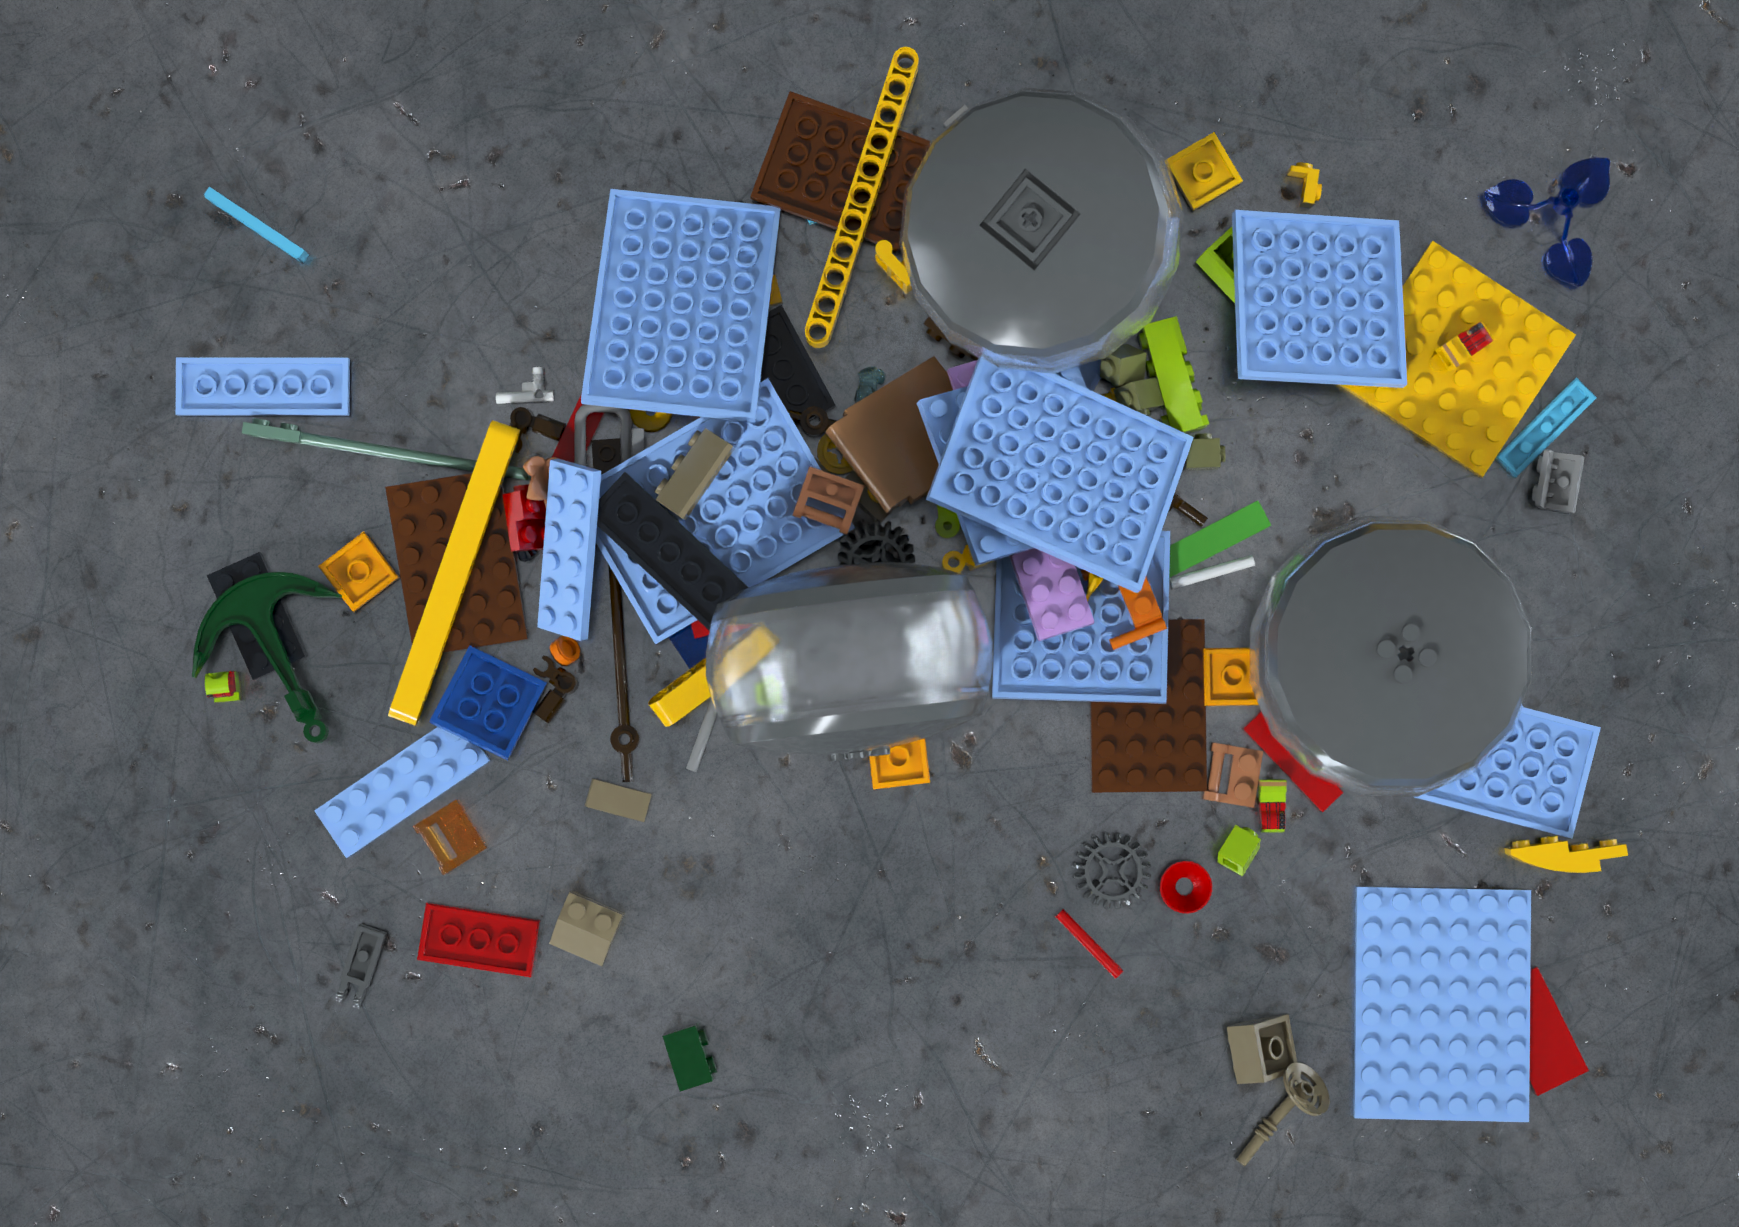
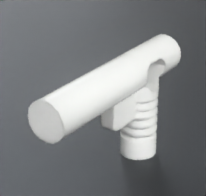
M544 367L532 368L534 381L522 383V391L496 393V403L554 401V390H545ZM541 390L544 397L535 398L537 391Z

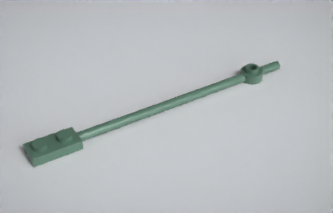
M253 418L252 423L243 422L242 434L247 436L302 445L307 444L473 471L477 460L297 431L298 425L281 423L280 428L269 426L270 421ZM508 466L505 477L531 481L532 478L524 468Z

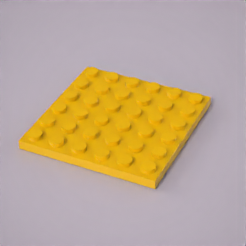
M1432 241L1402 285L1407 385L1404 388L1340 386L1482 478L1576 334ZM1483 321L1494 341L1455 369L1448 371L1435 349L1462 331L1464 332L1478 322Z

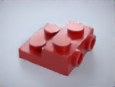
M529 484L514 486V492L502 494L511 552L543 550L546 507L544 500L527 499Z

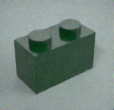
M695 1023L663 1034L662 1037L680 1092L714 1080L713 1074L717 1073V1067L713 1056H707L705 1046L709 1045L704 1028L699 1029L698 1024Z

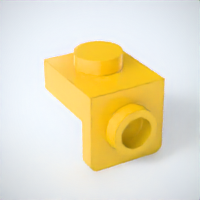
M1297 162L1296 166L1291 165L1287 176L1303 179L1299 207L1311 208L1315 201H1319L1321 197L1322 184H1318L1320 170L1313 169L1312 164Z

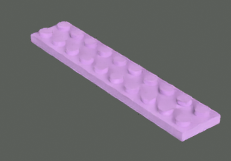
M978 360L947 370L953 390L969 385ZM1036 548L1010 555L1038 642L1095 623L1076 566Z

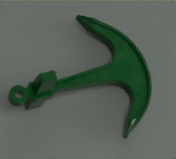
M269 572L246 578L221 594L205 614L198 629L194 646L192 677L197 678L210 657L219 634L226 627L235 624L246 626L253 633L289 693L284 695L296 721L306 724L303 730L305 738L312 743H322L328 737V726L319 720L322 716L311 693L300 687L273 622L272 613L277 601L288 594L295 593L315 598L339 599L342 598V595L333 592L317 581L294 573ZM318 726L320 734L313 736L312 729Z

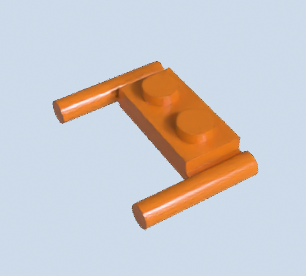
M1080 570L1084 581L1088 580L1090 572ZM1145 577L1142 589L1138 593L1118 585L1135 629L1109 639L1113 650L1167 629L1147 577Z

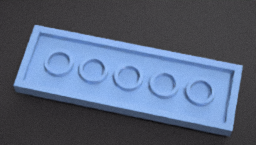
M176 357L175 415L349 416V358Z
M561 459L550 460L537 627L582 641L588 639L601 470Z
M436 727L314 811L344 856L349 858L491 760L483 748Z

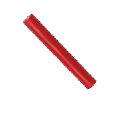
M1064 909L1055 916L1115 979L1123 972L1119 965Z

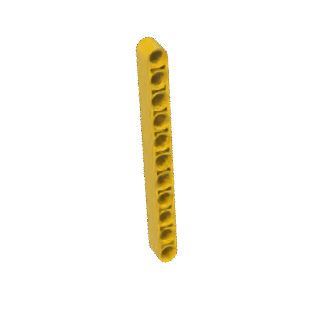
M901 47L893 55L805 326L806 340L814 348H823L831 340L918 72V54L910 47ZM902 58H909L913 61V65L910 68H902L898 62ZM896 84L901 85L905 91L901 95H893L889 91L890 87ZM890 111L896 115V118L892 122H885L880 116L884 112ZM877 138H882L886 140L887 146L883 149H876L872 146V142ZM868 165H874L879 171L875 176H867L863 173V169ZM859 192H866L870 199L862 204L856 202L854 197ZM850 219H857L861 222L860 228L855 231L847 229L845 224ZM841 246H848L853 252L849 257L842 258L838 256L836 251ZM840 273L844 280L838 285H832L828 281L829 275ZM823 300H831L835 307L830 312H823L820 310L819 305ZM815 327H822L825 329L826 335L822 339L817 340L810 336V332Z
M494 420L489 425L388 714L389 717L414 726L419 721L520 433V430Z

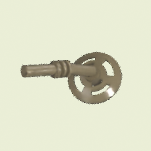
M1295 1062L1286 1067L1283 1081L1288 1096L1267 1119L1264 1118L1262 1120L1264 1124L1260 1123L1258 1125L1260 1129L1254 1130L1256 1134L1236 1158L1243 1166L1247 1165L1265 1141L1268 1142L1270 1140L1268 1136L1274 1135L1272 1131L1278 1130L1276 1126L1295 1105L1303 1112L1312 1116L1322 1115L1328 1110L1330 1098L1327 1087L1321 1077L1308 1065ZM1301 1074L1306 1076L1313 1083L1314 1086H1312L1308 1081L1301 1079ZM1317 1096H1319V1106L1316 1109L1314 1105L1317 1102Z

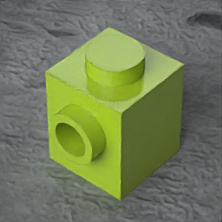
M1235 825L1218 852V863L1243 876L1260 849L1261 839L1258 838L1257 833L1247 827L1240 828Z

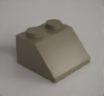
M572 890L569 892L560 912L549 944L603 966L625 913Z
M1289 1014L1244 1021L1227 1027L1228 1042L1231 1048L1237 1084L1265 1083L1282 1077L1286 1067L1297 1062Z

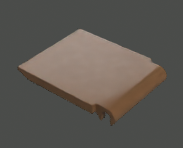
M935 356L845 409L844 417L833 423L826 430L827 436L887 514H890L896 505L901 507L907 500L910 504H913L927 495L939 465L917 406V402L920 399L953 390L948 373Z

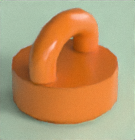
M560 636L551 643L550 653L558 664L568 666L579 658L580 647L573 638Z

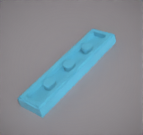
M211 187L205 192V198L299 262L304 263L309 256L305 250Z
M1577 377L1574 378L1496 456L1495 460L1513 478H1516L1597 397Z

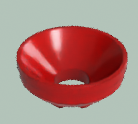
M1180 861L1172 864L1165 870L1160 880L1159 889L1163 901L1169 908L1179 913L1189 914L1202 909L1208 903L1212 894V881L1209 873L1198 863ZM1181 878H1188L1192 882V890L1187 895H1181L1176 890V883Z

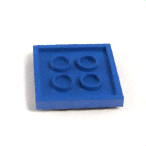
M469 645L435 709L430 723L508 761L547 686V682Z

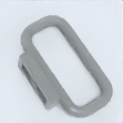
M584 404L576 412L574 420V463L586 466V418L593 412H612L620 417V464L644 450V428H632L631 414L628 409Z

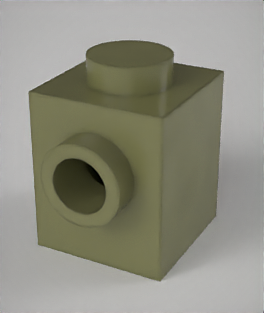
M1129 344L1110 348L1107 352L1101 353L1100 377L1111 382V385L1115 387H1121L1133 381L1144 380L1147 352Z
M1157 378L1133 381L1114 389L1118 403L1146 416L1151 415V410L1164 405Z
M1210 433L1195 434V439L1192 441L1183 471L1219 469L1221 462H1225V446L1220 445V438H1212Z

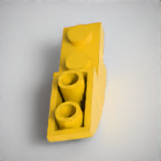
M1547 836L1540 838L1541 843L1530 844L1529 840H1519L1512 842L1513 847L1504 848L1506 855L1529 865L1554 871L1575 873L1601 871V859L1628 856L1627 845L1617 843V839L1599 841L1600 846L1589 847L1588 843L1571 845V850H1569L1568 841L1558 840V836Z

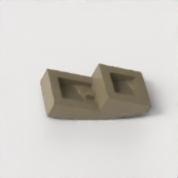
M592 778L585 806L644 822L652 794Z

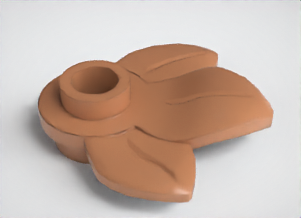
M534 456L523 465L524 470L532 477L528 487L527 499L544 500L546 507L550 460L558 458L550 457L544 459Z

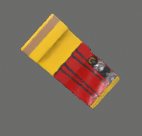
M1480 321L1439 346L1435 351L1447 370L1450 371L1493 342L1494 338L1483 321Z

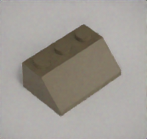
M706 428L702 433L699 430L695 432L688 443L692 448L686 456L680 454L671 467L675 470L674 474L669 480L664 478L655 490V493L658 494L656 501L684 520L688 518L735 450L731 444Z

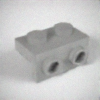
M1544 449L1543 456L1539 457L1537 463V472L1540 473L1539 483L1534 485L1532 493L1535 506L1542 510L1575 514L1585 457L1582 455L1556 453Z

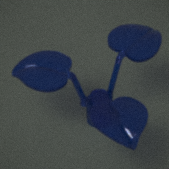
M1589 158L1573 163L1562 175L1561 183L1563 188L1555 197L1551 196L1549 199L1537 204H1531L1533 201L1531 188L1525 182L1517 179L1502 181L1485 190V203L1488 210L1498 221L1509 226L1525 224L1530 217L1529 210H1536L1549 204L1553 205L1554 210L1558 214L1565 215L1566 219L1561 238L1562 243H1556L1549 248L1546 255V265L1549 272L1557 279L1577 287L1583 286L1591 273L1593 263L1592 252L1583 239L1574 238L1569 242L1567 241L1570 222L1573 217L1572 212L1579 203L1593 205L1601 202L1607 196L1610 188V159Z

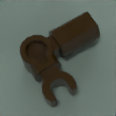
M524 407L514 409L510 416L511 422L509 426L520 430L516 453L523 451V435H527L529 427L532 428V432L558 442L566 427V423L542 414H538L536 417L530 409Z
M543 655L542 659L548 663V669L541 672L539 669L534 668L533 671L539 677L550 678L549 683L555 688L553 691L551 689L548 691L533 713L549 724L566 701L564 699L566 694L570 695L577 690L578 680L573 674L567 672L562 667L557 669L554 661L550 657Z

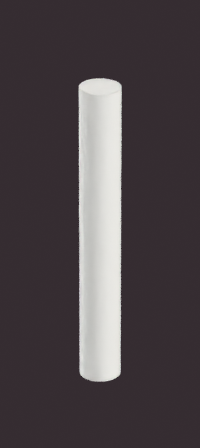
M1250 555L1169 578L1172 589L1253 567L1255 566L1253 556Z

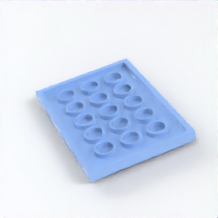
M1520 706L1511 730L1474 767L1427 786H1405L1403 795L1572 839L1601 727Z

